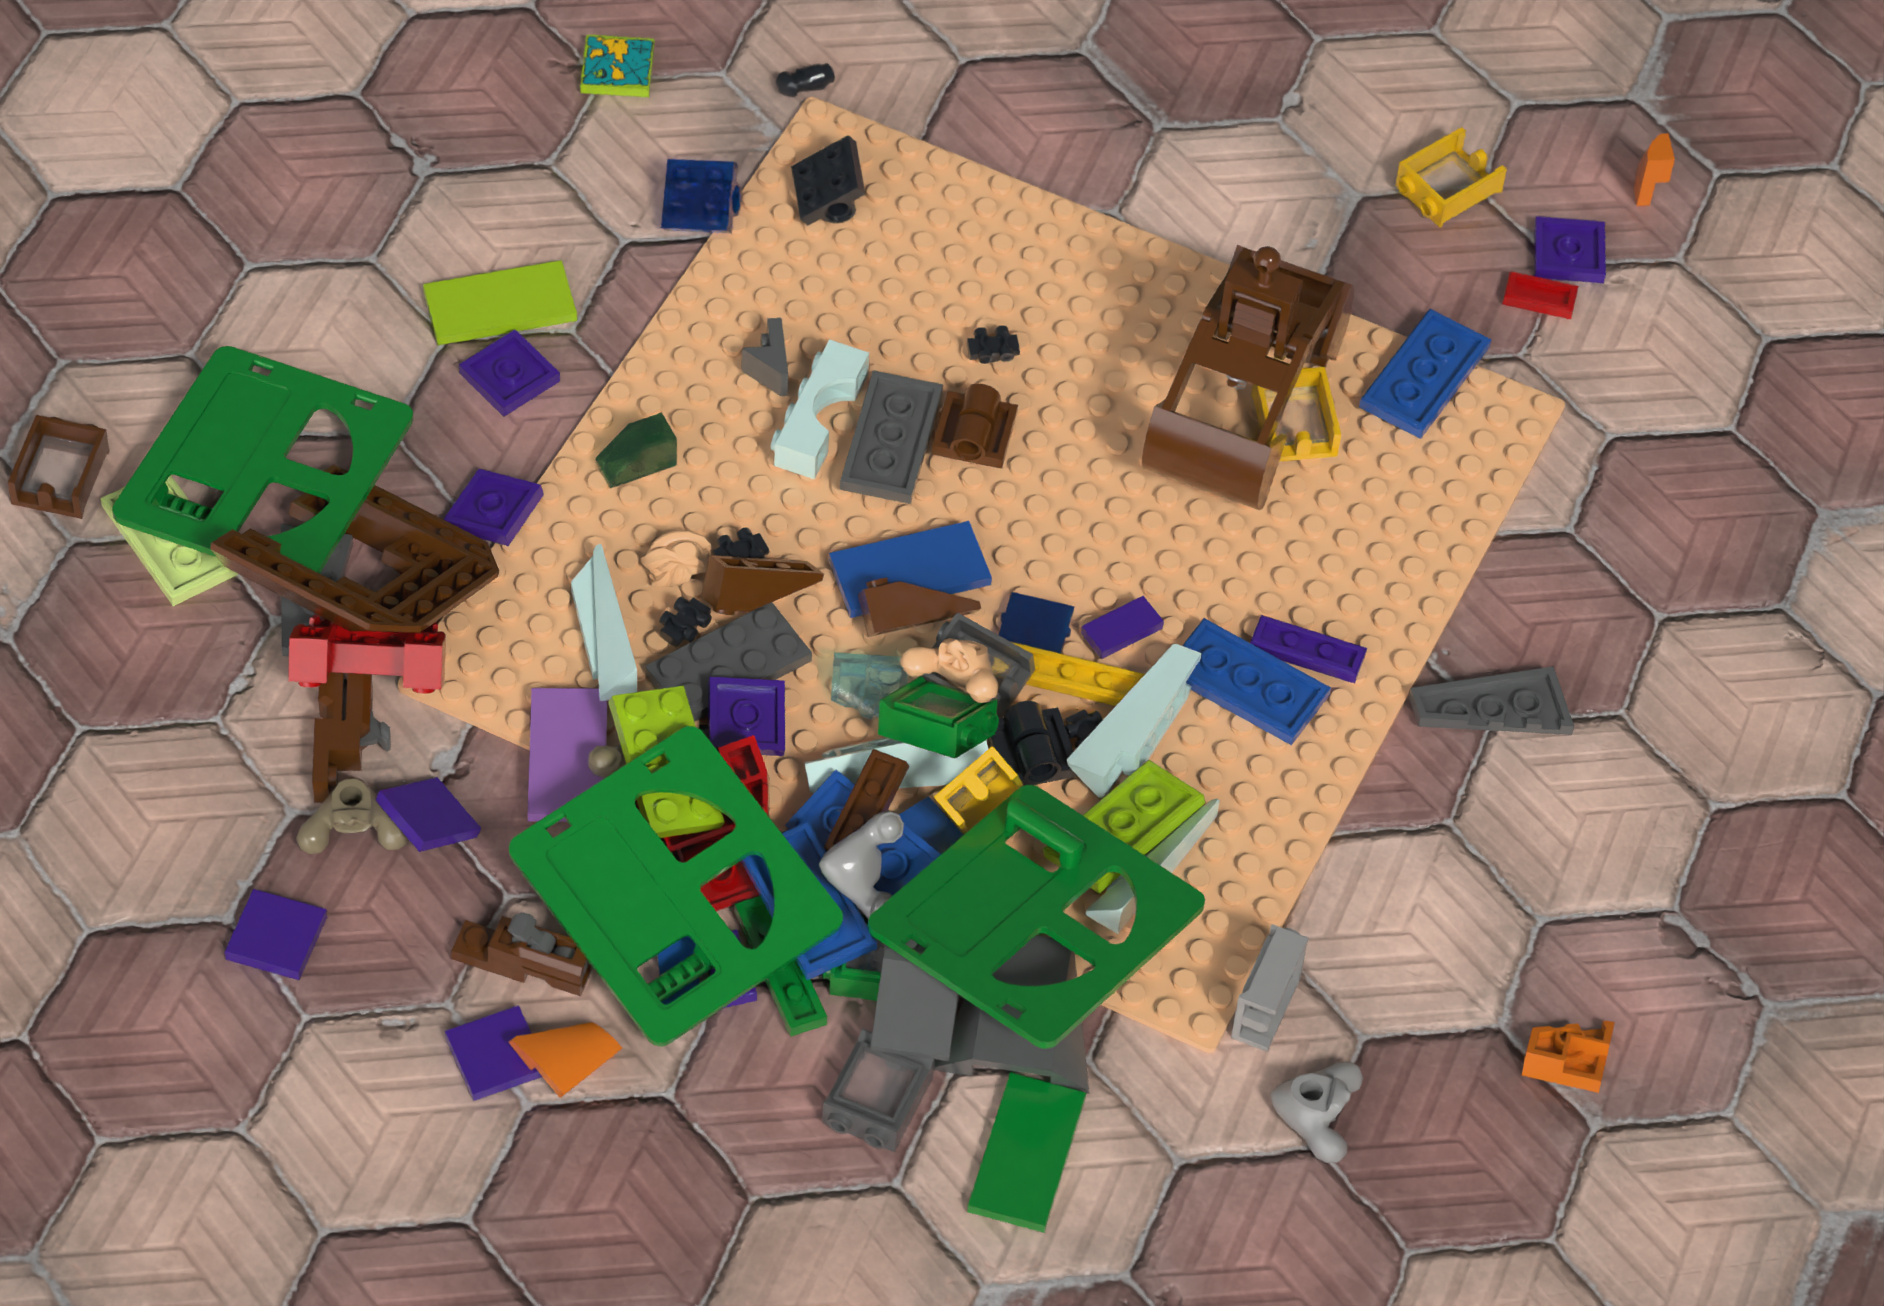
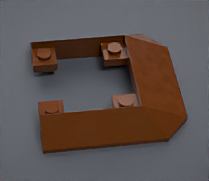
M335 464L324 470L334 475H344L348 472ZM376 485L372 488L345 534L353 535L354 539L382 552L381 562L393 567L395 571L401 574L377 592L345 576L335 582L280 554V543L251 528L242 534L232 529L213 541L210 547L224 567L348 631L421 633L495 580L499 575V568L487 541ZM304 493L291 502L289 515L305 523L323 510L329 502L323 498Z

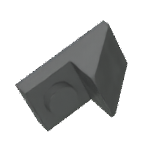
M767 318V333H761L760 336L761 347L742 349V371L779 396H788V366L782 318Z

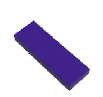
M1261 615L1250 642L1284 662L1354 684L1367 652L1365 647Z

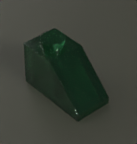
M661 412L629 423L595 458V463L611 489L677 466V438Z

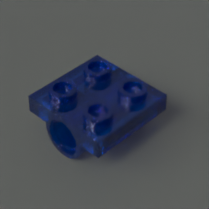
M667 159L661 228L665 231L732 233L733 217L738 216L741 208V188L739 183L736 182L738 164L733 161Z

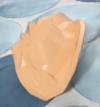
M673 531L657 538L646 555L641 557V563L656 577L651 582L652 586L659 587L665 585L672 587L676 584L682 585L687 583L692 575L706 571L709 556L713 555L712 545L703 535L692 531Z

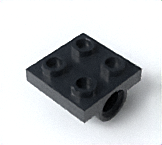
M847 135L791 166L799 216L806 225H810L821 218L830 223H843L855 215V200L866 194L857 143L853 138Z
M1022 701L1006 710L1004 718L999 719L995 735L988 738L990 747L993 746L1016 772L1023 786L1077 777L1067 764V758L1074 751L1058 707L1041 710L1040 705L1035 701Z

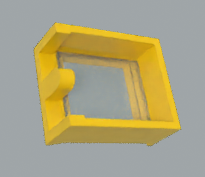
M1463 127L1399 162L1395 183L1398 190L1403 196L1408 197L1420 209L1422 214L1426 218H1430L1439 228L1443 226L1444 222L1494 193H1501L1504 186L1507 169L1503 165L1496 168L1491 174H1488L1485 171L1488 157L1483 149L1480 148L1471 153V156L1463 150L1466 130Z
M1303 367L1272 438L1273 440L1279 434L1288 436L1279 462L1338 456L1341 431L1325 367ZM1253 384L1251 397L1254 400L1260 430H1262L1277 392Z
M992 746L937 793L934 798L962 833L966 834L1012 793L1023 786L1016 772Z

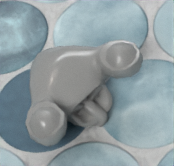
M889 810L875 814L861 828L834 845L823 855L819 863L825 878L850 899L868 919L875 910L892 897L888 892L877 891L873 887L879 880L882 863L881 851L877 848V845L894 843L903 834L904 823L900 815Z
M1351 1061L1336 1062L1322 1070L1288 1080L1278 1085L1270 1093L1275 1110L1292 1129L1305 1139L1317 1159L1325 1163H1336L1347 1155V1142L1338 1132L1329 1128V1123L1335 1121L1336 1116L1342 1110L1345 1103L1349 1101L1350 1093L1360 1089L1363 1076L1359 1066Z

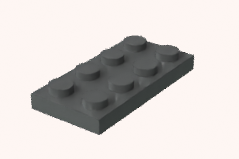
M873 370L841 476L840 490L911 504L942 397L943 384Z
M771 602L646 665L645 675L656 689L684 686L695 722L708 715V680L710 677L776 680L811 662L812 652Z

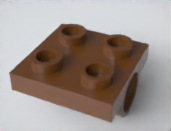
M986 384L970 385L966 389L965 394L948 391L933 440L931 454L1002 469L1018 414V405L1002 402L999 392Z

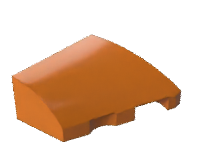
M1669 133L1659 134L1651 142L1639 162L1634 184L1636 206H1650L1655 183L1670 181L1675 157Z
M1603 1021L1601 1029L1581 1030L1579 1023L1566 1024L1559 1028L1551 1026L1532 1027L1522 1076L1599 1093L1615 1022Z
M594 1022L519 1035L509 1041L510 1045L529 1069L536 1068L559 1098L563 1097L622 1049V1046L606 1030Z

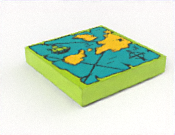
M586 35L581 93L649 97L654 39Z

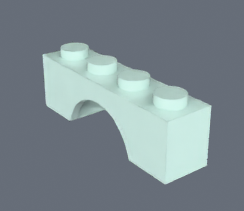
M830 339L824 351L816 353L810 377L803 378L798 391L799 398L796 404L791 403L785 414V425L782 430H776L771 442V450L775 451L774 466L814 480L828 454L829 430L820 424L816 415L830 404L840 401H855L868 377L869 352Z

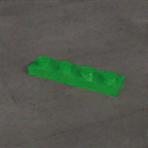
M760 896L734 904V913L751 949L759 947L764 941L773 920ZM796 960L765 980L790 1037L827 1025V1015L810 979L806 980Z

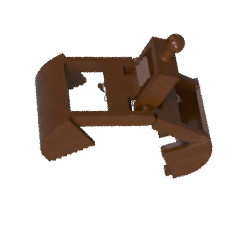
M1237 245L1228 272L1204 310L1166 399L1154 406L1143 448V469L1259 511L1262 510L1267 501L1284 444L1288 437L1287 435L1279 434L1272 440L1309 351L1314 347L1310 363L1326 368L1329 359H1337L1351 315L1354 299L1353 285L1282 261L1280 253L1273 247L1265 246L1254 251ZM1271 347L1275 348L1274 358L1267 356ZM1288 358L1291 359V362L1289 364L1281 360ZM1196 364L1226 374L1228 378L1227 385L1237 388L1235 386L1238 385L1245 388L1247 382L1277 392L1257 441L1175 412Z

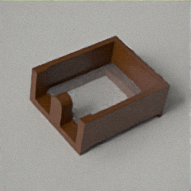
M36 415L7 482L11 504L82 519L86 503L104 459L110 452L106 429L92 424L84 425L64 421L58 417Z

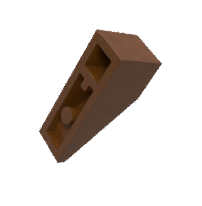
M710 555L701 598L713 607V611L719 614L734 615L735 611L750 612L823 581L824 573L808 561Z
M888 578L867 582V589L858 593L868 637L951 619L957 612L964 616L982 609L980 601L900 581L889 584Z

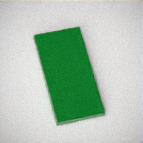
M1010 1072L968 1203V1213L1045 1233L1086 1100V1092Z

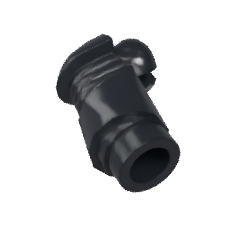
M828 63L822 65L815 64L796 69L794 73L781 72L776 78V84L782 95L796 97L798 92L825 90L828 84L834 82L835 75Z

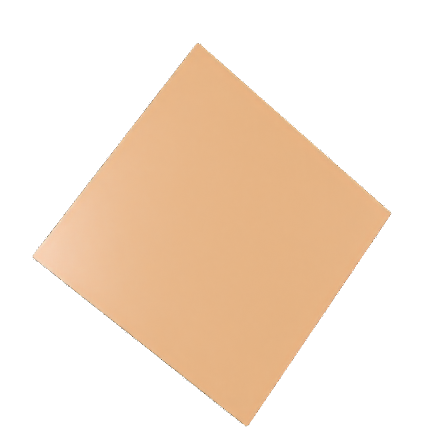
M808 97L537 482V484H541L544 495L509 546L495 543L491 548L499 568L498 577L444 615L439 622L438 631H443L446 634L445 679L441 690L435 689V692L428 694L413 692L412 688H403V676H401L398 681V691L530 750L532 688H599L598 679L593 680L571 592V581L593 556L595 546L602 544L637 667V692L656 690L645 675L646 665L691 643L684 639L675 647L665 641L660 635V630L664 627L659 622L660 618L667 610L674 615L678 613L674 609V604L679 597L682 596L688 601L694 597L711 608V622L706 628L697 626L698 633L693 641L750 613L735 611L734 615H723L713 611V607L701 598L706 571L692 575L689 582L682 585L676 584L672 587L665 585L659 587L652 586L651 582L656 577L641 563V557L646 555L657 538L673 531H692L703 535L714 550L719 548L716 543L719 537L729 535L733 542L739 541L736 535L737 532L742 528L748 527L753 535L760 533L768 546L769 554L765 555V559L808 561L824 573L823 581L772 602L812 652L811 662L776 679L785 681V753L783 756L762 755L769 775L770 819L782 833L787 830L785 824L813 795L808 787L804 763L822 759V754L831 749L886 738L878 735L880 699L918 678L909 676L903 670V666L900 665V658L910 647L933 648L937 642L936 637L941 626L946 621L951 622L953 619L868 637L863 615L853 618L849 616L829 563V553L969 521L992 576V583L990 586L952 594L980 601L982 609L973 614L964 615L965 617L1010 642L1144 674L1150 670L1173 644L1182 646L1203 618L1249 643L1261 615L1365 647L1367 648L1366 656L1355 684L1287 663L1331 687L1330 696L1292 745L1190 690L1187 701L1149 758L1158 766L1204 794L1205 804L1203 806L1213 799L1220 800L1217 817L1172 872L1199 890L1205 897L1203 912L1101 1005L1202 1051L1211 1053L1216 1050L1236 1013L1238 997L1242 994L1246 981L1270 933L1271 925L1274 924L1282 928L1408 698L1410 688L1414 687L1564 411L1565 402L1557 397L1476 365L1422 439L1359 408L1362 396L1408 337L1351 314L1337 359H1329L1325 368L1341 431L1338 456L1279 462L1264 508L1260 511L1145 470L1142 467V454L1154 406L1166 399L1204 310L1225 278L1230 265L816 97ZM849 135L857 143L866 195L855 200L856 213L850 220L843 223H830L821 218L810 225H806L799 216L791 166ZM767 318H782L788 366V396H779L742 371V349L761 347L760 336L761 333H767ZM1005 325L1008 327L1010 335L1017 334L1020 355L1014 356L1013 360L1009 362L999 360L982 364L979 362V359H969L967 339L974 338L973 332L975 329L984 327L987 329L988 336L991 337L995 336L994 330L996 327ZM830 339L869 352L868 377L855 401H840L830 404L816 415L820 424L829 430L828 454L814 480L774 466L775 451L771 450V442L776 430H782L785 425L784 419L791 403L796 404L799 398V387L803 378L810 377L816 353L818 351L823 352ZM1274 347L1270 348L1267 356L1274 358ZM1314 347L1309 351L1303 367H1321L1310 363ZM1285 358L1281 361L1290 364L1291 359ZM1196 364L1175 412L1257 441L1261 430L1254 400L1251 397L1253 384L1247 382L1243 389L1230 387L1227 385L1228 378L1226 374ZM873 370L943 384L942 397L911 504L840 490L841 476ZM986 384L999 392L1002 402L1018 405V414L1002 469L931 454L933 440L948 391L965 394L966 389L970 385ZM1315 400L1288 402L1276 428V436L1284 434L1288 436L1285 443L1295 442L1297 433L1307 431L1310 433L1311 440L1324 439ZM1273 403L1267 404L1269 411ZM1144 596L1163 619V629L1100 659L1082 636V626ZM988 654V658L992 667L995 657ZM943 676L941 677L942 680H944V681L948 682L949 684H951V685L957 687L958 689L964 691L965 693H968V692L966 691V688L960 687V686H958V685L952 683L950 680H948L947 678H945V677H943ZM996 678L999 690L1004 679ZM1029 685L1023 687L1012 703L1014 705L1022 701H1035L1040 705L1041 710L1058 707L1064 725L1066 724L1065 719L1084 709L1088 714L1097 710L1101 714L1102 719H1104L1115 707ZM607 700L606 746L613 748L619 745L620 741L608 703L609 700ZM708 715L695 721L697 728H699V724L708 725ZM1073 737L1069 740L1073 748V751H1075V742L1077 741V738ZM987 739V744H988V749H989V748H991V747H990L989 741H988V739ZM1123 770L1112 790L1129 777L1123 774ZM1078 776L1035 785L1081 815L1085 814L1101 800ZM947 785L899 788L888 810L900 814L928 796L942 810L934 796ZM1022 829L1018 830L1005 842L1049 872H1055L1060 868L1044 857L1043 848L1047 845ZM1089 888L1063 911L1113 944H1120L1125 941L1132 929L1136 916L1134 914L1119 934L1086 916V910L1106 893L1107 888L1100 894ZM1044 933L1037 934V936L1050 937ZM1075 954L1077 977L1094 969L1092 964Z

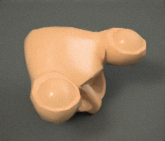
M947 638L942 641L939 648L910 647L900 658V665L903 666V670L909 676L919 677L925 673H938L952 683L966 688V691L975 702H988L991 698H996L998 694V682L992 672L988 658V648L983 644L969 640Z

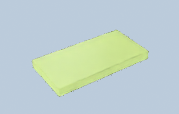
M169 476L165 482L169 494L189 500L174 478ZM125 487L101 498L103 509L172 606L238 575V573L224 567L217 557L118 524L113 518L112 507Z

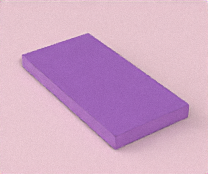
M532 688L528 821H540L604 779L594 775L588 768V754L596 746H606L607 700L600 701L599 688ZM564 817L558 822H567V820Z

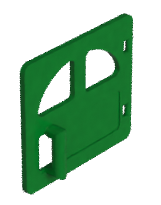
M232 346L220 347L214 351L112 507L113 518L120 525L216 557L210 549L211 543L232 529L239 532L267 486L271 483H278L323 498L329 502L323 510L305 523L291 530L267 536L281 544L280 554L320 574L413 423V410L407 404ZM254 365L270 370L269 376L253 372ZM356 399L373 404L372 409L368 410L354 405ZM327 409L333 412L343 422L349 432L353 446V456L350 469L344 475H334L286 458L308 421L317 410ZM177 475L222 490L223 494L214 508H210L169 494L165 482L169 476Z
M687 726L678 730L516 835L509 844L511 860L587 958L588 962L647 1040L655 1046L669 1045L836 933L843 923V913L840 907L706 735L694 726ZM664 754L669 763L652 774L645 765ZM651 793H675L703 801L727 815L734 821L735 829L695 857L682 863L676 860L635 806V801L638 797ZM565 817L570 827L553 838L546 829ZM749 855H757L764 860L774 893V915L770 930L764 941L755 949L745 948L739 942L700 890L703 885ZM683 937H690L696 944L693 954L647 984L637 970L639 966ZM711 969H715L713 975L670 1004L665 1005L662 1003Z
M1024 785L1012 793L875 910L869 917L868 931L880 942L1033 1045L1048 1049L1062 1041L1196 919L1204 910L1205 897L1199 890L1040 787ZM1022 829L1060 854L1061 867L1055 872H1049L1005 842L1018 830ZM1109 872H1117L1126 879L1135 899V921L1129 935L1120 944L1106 941L1063 912L1102 876ZM1040 933L1047 934L1094 967L1093 970L1074 979L1042 986L1008 984L995 979L992 975L1032 938ZM912 939L924 947L925 950L920 954L906 945V943ZM1009 1004L1022 1014L1016 1019L1001 1008Z

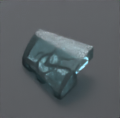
M834 652L831 701L844 707L855 708L860 715L870 720L874 716L879 718L880 699L908 683V674L903 670V666L900 665L901 657Z

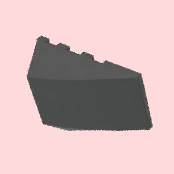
M1036 935L992 975L999 981L1021 986H1042L1061 983L1077 977L1075 953L1053 938ZM964 999L955 1019L949 1061L936 1060L934 1064L935 1071L972 1076L974 1065L1050 1076V1083L1089 1094L1082 1022L1056 1046L1044 1049L1033 1045L967 999ZM1009 1004L1001 1008L1016 1019L1022 1014Z

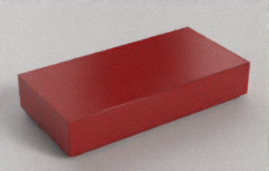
M1510 271L1502 305L1571 320L1579 286Z

